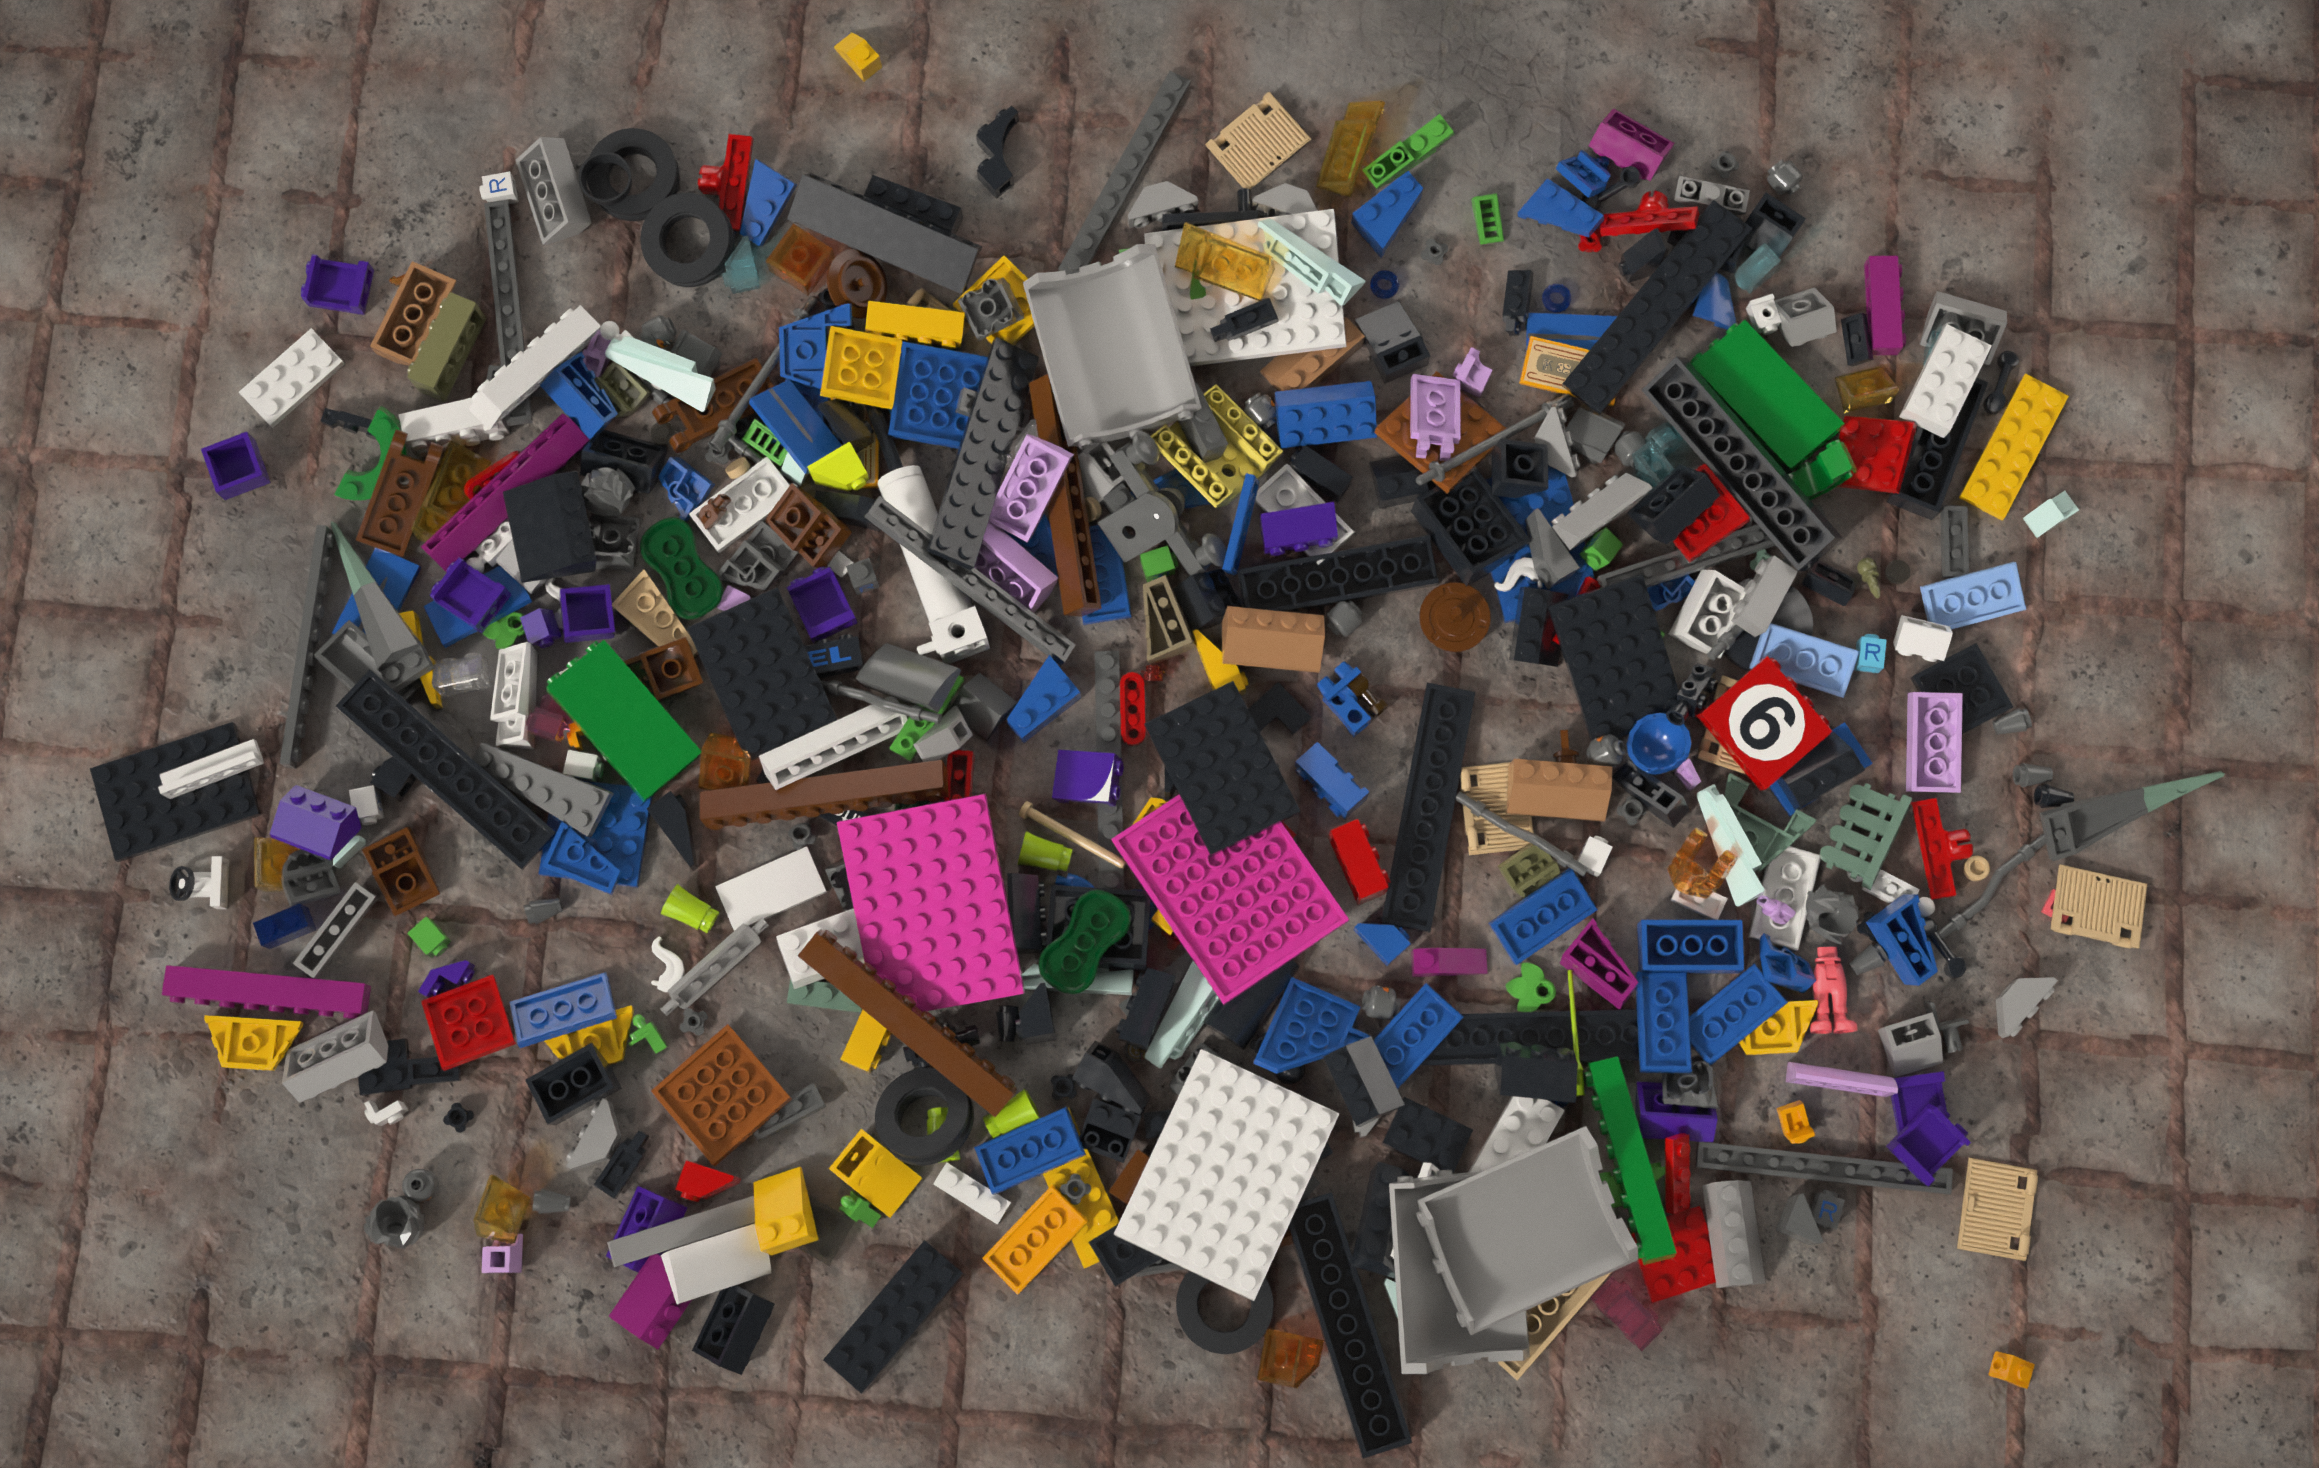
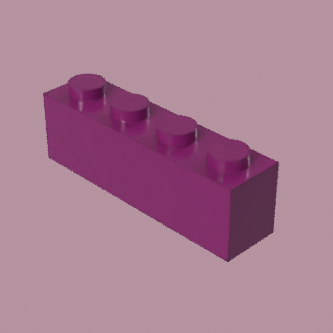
M1869 256L1864 263L1866 314L1873 355H1898L1906 345V334L1902 333L1905 312L1901 310L1904 290L1903 287H1900L1899 279L1902 277V264L1898 263V256Z

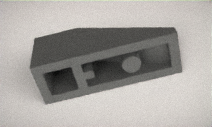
M1537 508L1526 518L1525 524L1527 535L1531 540L1529 545L1534 570L1539 580L1549 590L1569 579L1580 567L1539 508Z

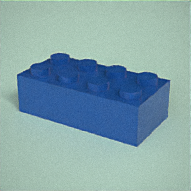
M1371 381L1275 392L1277 434L1281 448L1377 438V434L1374 433L1377 427L1375 393Z
M1641 920L1637 923L1638 972L1739 974L1744 970L1742 920Z

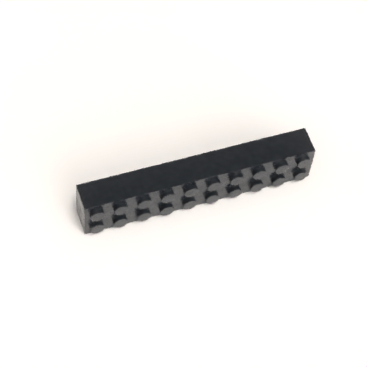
M1676 356L1642 389L1643 393L1798 571H1807L1843 538L1686 358Z
M1331 1192L1299 1202L1288 1228L1361 1458L1364 1459L1412 1443L1410 1433L1356 1267L1351 1266L1352 1253L1333 1194Z

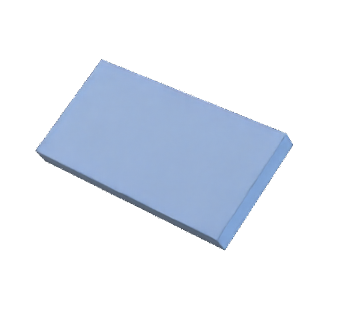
M2016 562L1920 586L1927 621L1950 626L1951 630L2026 610Z
M1770 623L1767 631L1760 635L1749 668L1752 669L1760 662L1761 658L1768 656L1777 660L1782 667L1780 671L1786 677H1791L1797 684L1844 698L1860 651Z

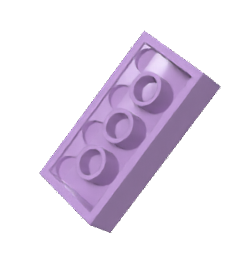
M1027 434L996 495L989 522L1028 542L1040 523L1074 454L1043 439Z
M1908 693L1906 792L1961 793L1962 693Z
M1788 1062L1786 1082L1882 1097L1898 1093L1897 1083L1892 1077Z

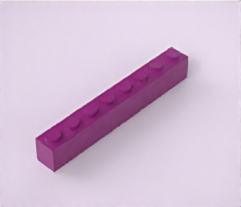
M562 413L430 537L421 548L447 573V568L452 562L456 561L459 557L464 559L469 553L474 552L487 536L492 535L496 528L504 520L508 519L503 498L504 491L553 475L558 469L563 468L567 460L575 453L584 448L585 443L589 441L588 437L569 417Z
M166 965L162 995L169 997V1002L185 1004V1000L188 999L195 1000L194 1004L210 1006V1002H219L220 1007L235 1008V1004H243L244 1009L259 1010L260 1006L269 1007L271 1012L284 1013V1009L287 1008L294 1009L293 1013L309 1015V1011H319L318 1016L334 1017V1013H341L343 1018L355 1019L359 1015L368 1013L371 986L365 983Z

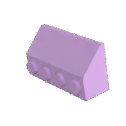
M988 521L974 568L1034 613L1051 594L1059 578L1001 528Z

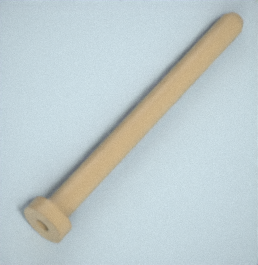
M1026 801L1021 807L1019 816L1023 819L1029 817L1119 868L1125 867L1126 861L1123 858L1033 809L1032 803Z

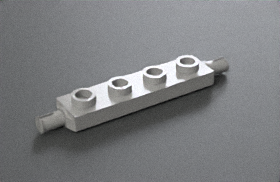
M761 918L752 928L744 923L668 990L671 1000L660 1008L661 1011L668 1016L678 1006L682 1009H687L761 943L758 935L769 926L768 923Z

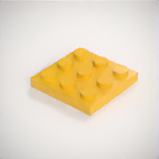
M1003 256L958 299L962 298L969 291H976L982 288L983 283L988 279L999 280L1004 278L1009 283L1024 313V319L986 337V339L992 344L993 340L997 337L1015 345L1035 325L1023 282L1028 278ZM957 299L953 303V307L958 312H963Z
M831 326L820 396L892 409L902 339Z

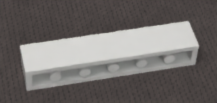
M889 696L885 698L888 701L899 703L894 697ZM872 704L760 755L759 758L766 777L775 790L899 734L908 719L906 715L887 711Z

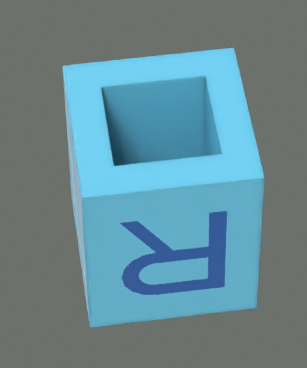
M1875 634L1862 636L1856 642V650L1860 652L1854 670L1879 673L1884 668L1886 639H1879V636Z

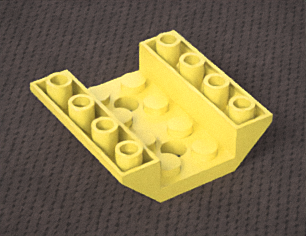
M1215 384L1203 395L1228 442L1221 458L1204 463L1191 449L1178 421L1170 427L1165 424L1151 437L1156 442L1159 452L1215 508L1228 505L1241 494L1246 473L1255 475L1257 480L1260 479L1283 453V450ZM1222 469L1232 470L1234 476H1225Z

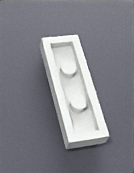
M947 1162L933 1183L997 1225L1011 1202L1000 1195H993L990 1189Z

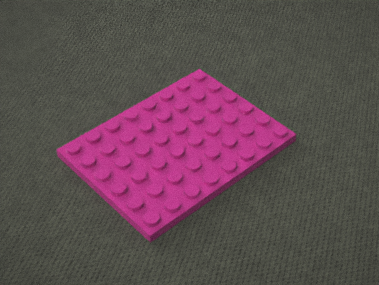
M986 794L837 822L864 962L871 964L877 970L876 974L883 980L887 978L892 981L897 987L895 990L903 996L906 994L914 999L916 1002L915 1006L922 1012L924 1010L931 1011L1025 993Z
M1177 795L1111 839L1223 1005L1349 922L1342 908L1282 823L1211 857L1180 795Z

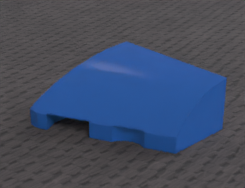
M1717 273L1699 294L1692 316L1715 322L1714 326L1728 330L1736 323L1728 280Z
M670 457L658 476L662 485L668 491L671 503H675L681 515L679 518L686 522L691 518L689 513L705 501L715 486L712 481L680 457Z
M1685 575L1648 587L1647 590L1654 611L1663 609L1670 603L1682 601L1683 598L1689 595L1695 581L1689 575Z
M1763 933L1760 937V961L1765 980L1805 993L1816 982L1809 962L1795 955L1784 945L1781 949H1778L1772 945L1770 936Z

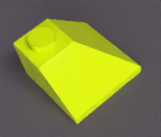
M850 442L808 466L812 479L817 485L849 492L852 489L858 490L866 485V481L869 480L867 471Z

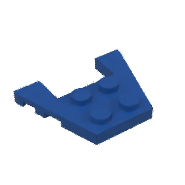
M852 303L844 304L779 327L781 377L821 389L828 344L827 326H852Z

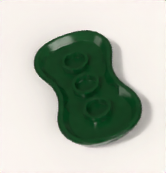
M669 517L658 521L645 531L640 541L642 557L664 580L668 602L673 612L683 619L690 620L702 617L712 611L722 599V582L718 575L704 564L698 555L695 536L690 525L681 518Z
M1091 890L1082 895L1073 908L1071 921L1066 931L1049 944L1040 956L1039 972L1042 978L1050 986L1066 994H1078L1090 987L1096 977L1098 965L1104 952L1112 944L1120 940L1129 929L1131 915L1125 903L1113 894L1103 890Z

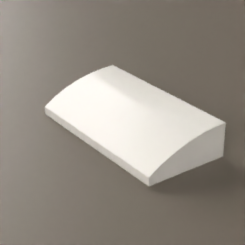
M755 1224L682 1246L661 1255L676 1304L771 1274L769 1254L760 1250Z

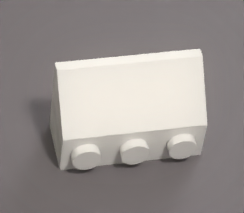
M1701 570L1668 634L1687 646L1707 654L1718 643L1719 637L1724 632H1729L1736 625L1731 621L1735 614L1733 609L1738 601L1745 596V588L1716 570Z

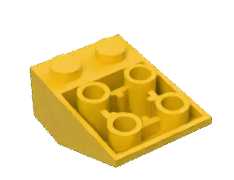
M860 1129L829 1168L889 1218L893 1216L922 1180L921 1176L904 1162L897 1159L888 1149L863 1129Z

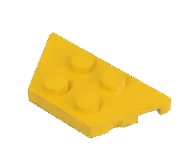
M1818 1000L1788 1002L1739 1042L1745 1054L1798 1053L1817 1008Z
M630 1005L617 1009L616 1019L548 1039L544 1042L560 1060L593 1043L609 1065L624 1060L634 1007Z
M208 1015L204 1017L212 1034L213 1045L217 1048L221 1067L275 1071L303 1027V1022Z

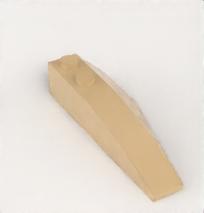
M1612 1272L1528 1309L1530 1357L1524 1361H1500L1498 1364L1518 1381Z

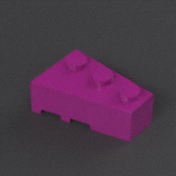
M1592 918L1562 955L1560 964L1567 970H1573V974L1619 1010L1636 990L1638 981L1622 958L1616 954L1608 938H1605L1594 918Z

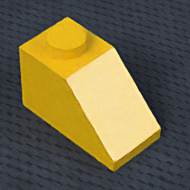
M850 33L834 46V49L864 82L882 68L880 56L865 39L854 33Z

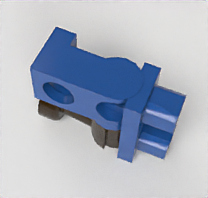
M1343 661L1334 669V672L1341 680L1334 684L1326 676L1317 683V687L1323 695V702L1341 720L1354 738L1371 723V717L1357 701L1362 699L1371 707L1369 713L1374 719L1382 714L1389 705L1383 699H1376L1369 690L1367 678L1357 667L1353 669Z

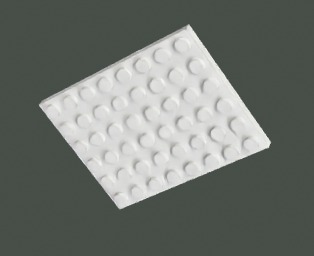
M1334 209L1144 234L1145 244H1155L1190 366L1347 347L1343 306L1326 290L1318 294L1267 255L1263 244L1266 242L1264 232L1258 225L1259 221L1270 218L1339 263ZM1195 253H1199L1198 261L1202 264L1203 274L1200 276V284L1205 288L1206 296L1191 300L1190 287ZM1270 298L1279 322L1235 340L1228 341L1226 338L1217 342L1214 341L1210 328L1220 325V320L1225 318L1224 315Z
M1201 1049L1114 1235L1254 1301L1340 1113Z

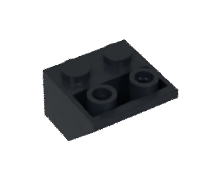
M1765 193L1745 222L1752 228V231L1743 241L1744 246L1772 265H1775L1802 227L1806 218L1773 196Z
M1223 569L1193 574L1173 588L1194 630H1204L1222 623L1227 606L1242 607Z
M1097 1093L1093 1098L1079 1137L1082 1146L1085 1149L1124 1163L1144 1110L1141 1114L1129 1113L1122 1108L1121 1104L1115 1101H1106L1100 1097V1093Z

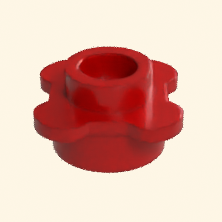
M1596 229L1590 237L1579 235L1580 243L1578 248L1580 251L1599 252L1601 250L1600 238L1602 236L1599 229Z

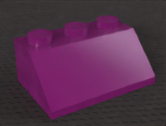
M1613 108L1600 123L1589 147L1593 148L1596 154L1607 156L1614 160V163L1621 168L1635 167L1640 172L1642 180L1651 181L1675 143Z
M659 1254L649 1256L609 1314V1317L642 1341L659 1349L692 1300L676 1304L662 1257Z

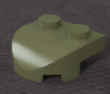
M613 362L601 377L594 379L599 389H604L618 415L615 418H624L634 414L651 395L650 390L630 370L616 362Z
M1532 843L1498 865L1510 888L1523 898H1526L1560 874L1557 862L1548 853Z

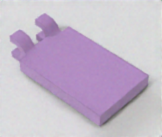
M1417 374L1412 375L1410 438L1418 439L1416 447L1417 458L1426 459L1430 444L1441 445L1440 460L1447 461L1451 459L1454 444H1459L1461 439L1460 380Z

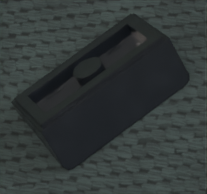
M1820 560L1809 568L1802 582L1803 586L1842 606L1847 605L1858 584V580Z

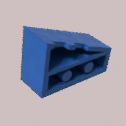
M1409 171L1352 214L1351 224L1380 258L1383 257L1386 249L1392 240L1395 239L1398 231L1421 200L1423 187Z
M581 351L556 367L540 386L589 439H592L602 432L618 413L604 389H599L594 380L596 375L593 370L589 371L583 362L585 356Z
M1050 655L1007 718L1008 725L1023 743L1081 699L1080 691Z
M1317 742L1295 761V767L1297 768L1295 772L1303 781L1308 780L1314 786L1312 791L1321 800L1325 798L1329 802L1330 806L1328 807L1336 817L1342 816L1345 820L1367 800L1369 791L1365 787L1361 789L1353 781L1354 776L1349 772L1346 773L1338 765L1339 762Z
M1918 894L1901 895L1866 922L1904 985L1919 986L1938 972L1931 943L1927 941L1924 929L1926 925L1925 919L1920 914Z

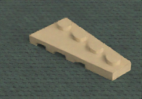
M643 570L612 603V607L658 647L686 637L695 658L698 655V651L692 638L647 572Z

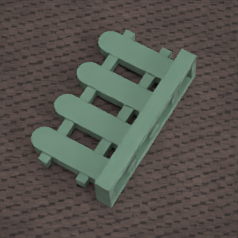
M1865 783L1864 787L1853 785L1850 788L1849 796L1852 800L1856 801L1854 807L1851 805L1841 807L1839 816L1847 823L1845 827L1835 825L1831 828L1830 838L1837 842L1835 848L1832 846L1822 847L1820 858L1822 861L1827 862V868L1832 869L1833 866L1850 872V877L1855 880L1857 876L1862 877L1863 882L1861 886L1871 890L1909 811L1912 798L1903 794L1899 802L1894 800L1896 795L1889 793L1887 797L1870 790L1872 785ZM1862 805L1880 811L1879 816L1877 817L1862 811ZM1886 815L1892 816L1890 822L1885 820ZM1855 825L1871 833L1869 837L1852 831V826ZM1877 835L1882 837L1881 842L1875 840ZM1843 845L1861 852L1859 858L1841 851ZM1867 855L1873 857L1871 863L1865 861Z

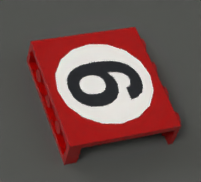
M1768 656L1761 658L1755 667L1710 706L1704 708L1696 715L1759 790H1766L1833 732L1829 728L1830 723L1822 714H1817L1812 708L1814 707L1813 702L1806 695L1802 696L1798 692L1796 682L1791 677H1786L1780 671L1782 667L1777 660Z

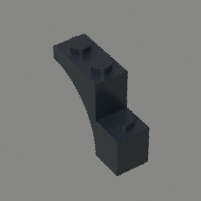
M1012 105L1007 110L1002 109L995 116V120L990 124L981 126L976 134L977 144L990 157V159H985L979 164L977 176L979 181L996 199L1014 185L1013 174L1009 171L1003 158L1006 138L1011 129L1019 122L1018 111Z

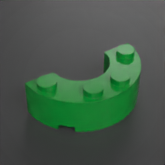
M379 407L367 430L375 436L380 445L381 456L379 463L376 467L363 472L348 469L334 494L335 496L348 500L371 499L395 430L402 431L400 421L385 407ZM404 444L401 454L408 456L409 447Z
M1839 439L1827 444V449L1816 456V461L1811 464L1809 462L1801 464L1796 468L1797 471L1788 474L1810 501L1852 477V470L1854 473L1857 472V468L1845 443L1840 442Z

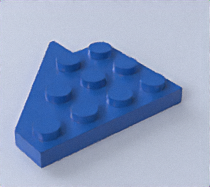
M1291 977L1253 1064L1277 1074L1323 1059V1056L1343 1046L1370 1037V1035L1352 1028L1360 1006Z

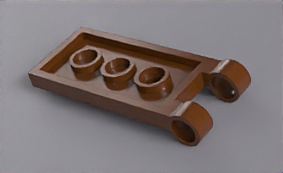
M757 358L714 379L716 390L706 408L709 410L707 415H701L698 409L678 398L660 404L653 409L652 414L658 424H666L678 414L687 429L670 438L669 443L675 453H682L689 449L693 443L715 433L719 428V422L729 418L762 369ZM767 377L756 395L774 387L769 377ZM750 404L739 420L756 412Z
M396 429L356 541L403 557L444 446L432 442L425 462L401 454L408 433ZM402 476H406L409 479V483L401 484L399 479Z

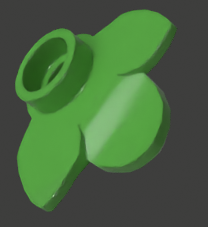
M514 611L488 625L482 634L489 639H496L495 646L497 649L510 647L515 643L518 636L525 634L520 617L524 616V614L515 613ZM516 623H521L518 628H514Z
M1522 963V977L1512 979L1505 985L1509 994L1519 999L1517 1011L1534 1012L1540 1004L1552 1001L1556 994L1554 984L1550 980L1545 979L1542 969L1531 963ZM1540 987L1546 988V996H1541L1538 993Z

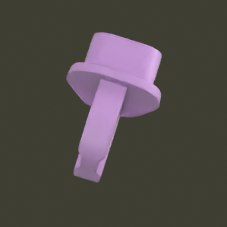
M1764 895L1757 899V904L1762 907V912L1770 916L1776 923L1786 924L1796 914L1791 907L1776 899H1770Z

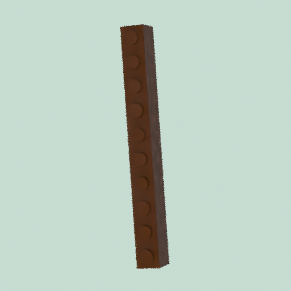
M1048 374L1029 383L1037 437L1074 454L1048 505V513L1063 613L1068 616L1082 617L1102 609L1077 446L1068 447Z
M942 760L801 778L775 790L771 783L703 791L700 792V820L707 829L720 830L725 826L743 827L748 823L755 822L766 824L770 823L771 820L778 819L788 821L801 816L817 817L824 813L841 814L847 810L864 811L869 807L879 806L881 808H888L892 804L903 803L911 805L923 800L939 801L941 798L949 797L948 770Z
M822 929L817 931L798 954V957L986 1111L996 1117L1018 1090L1014 1087V1081L1006 1075L1001 1076L995 1071V1066L986 1059L981 1060L976 1056V1051L969 1044H962L955 1039V1033L945 1026L942 1028L935 1022L936 1018L926 1010L922 1012L915 1006L916 1002L914 999L906 994L903 996L895 990L897 988L896 985L889 979L885 978L883 980L876 974L877 970L867 962L862 963L856 958L857 954L848 946L843 947L837 942V937L828 930L823 931Z

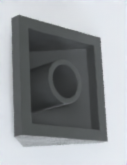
M979 673L962 686L950 709L957 705L968 727L988 741L1018 702Z
M1804 1193L1789 1197L1775 1231L1807 1245L1823 1243L1824 1241Z

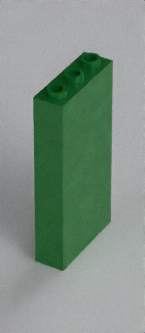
M1744 320L1739 325L1737 323L1733 324L1726 331L1727 335L1721 340L1716 338L1708 346V351L1703 355L1698 353L1690 363L1787 474H1790L1836 436L1845 423L1755 329Z
M605 640L600 643L595 641L585 650L587 652L586 655L581 659L577 656L566 665L568 669L560 675L557 672L548 679L547 683L549 685L546 686V691L645 803L700 757L702 751Z

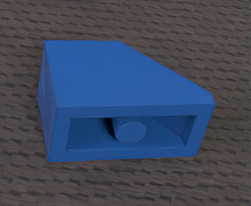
M1358 923L1353 929L1386 966L1390 965L1411 944L1408 941L1410 939L1409 935L1401 927L1397 929L1394 925Z

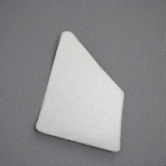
M838 551L827 566L831 567L837 575L843 577L848 572L846 566L853 564V562Z

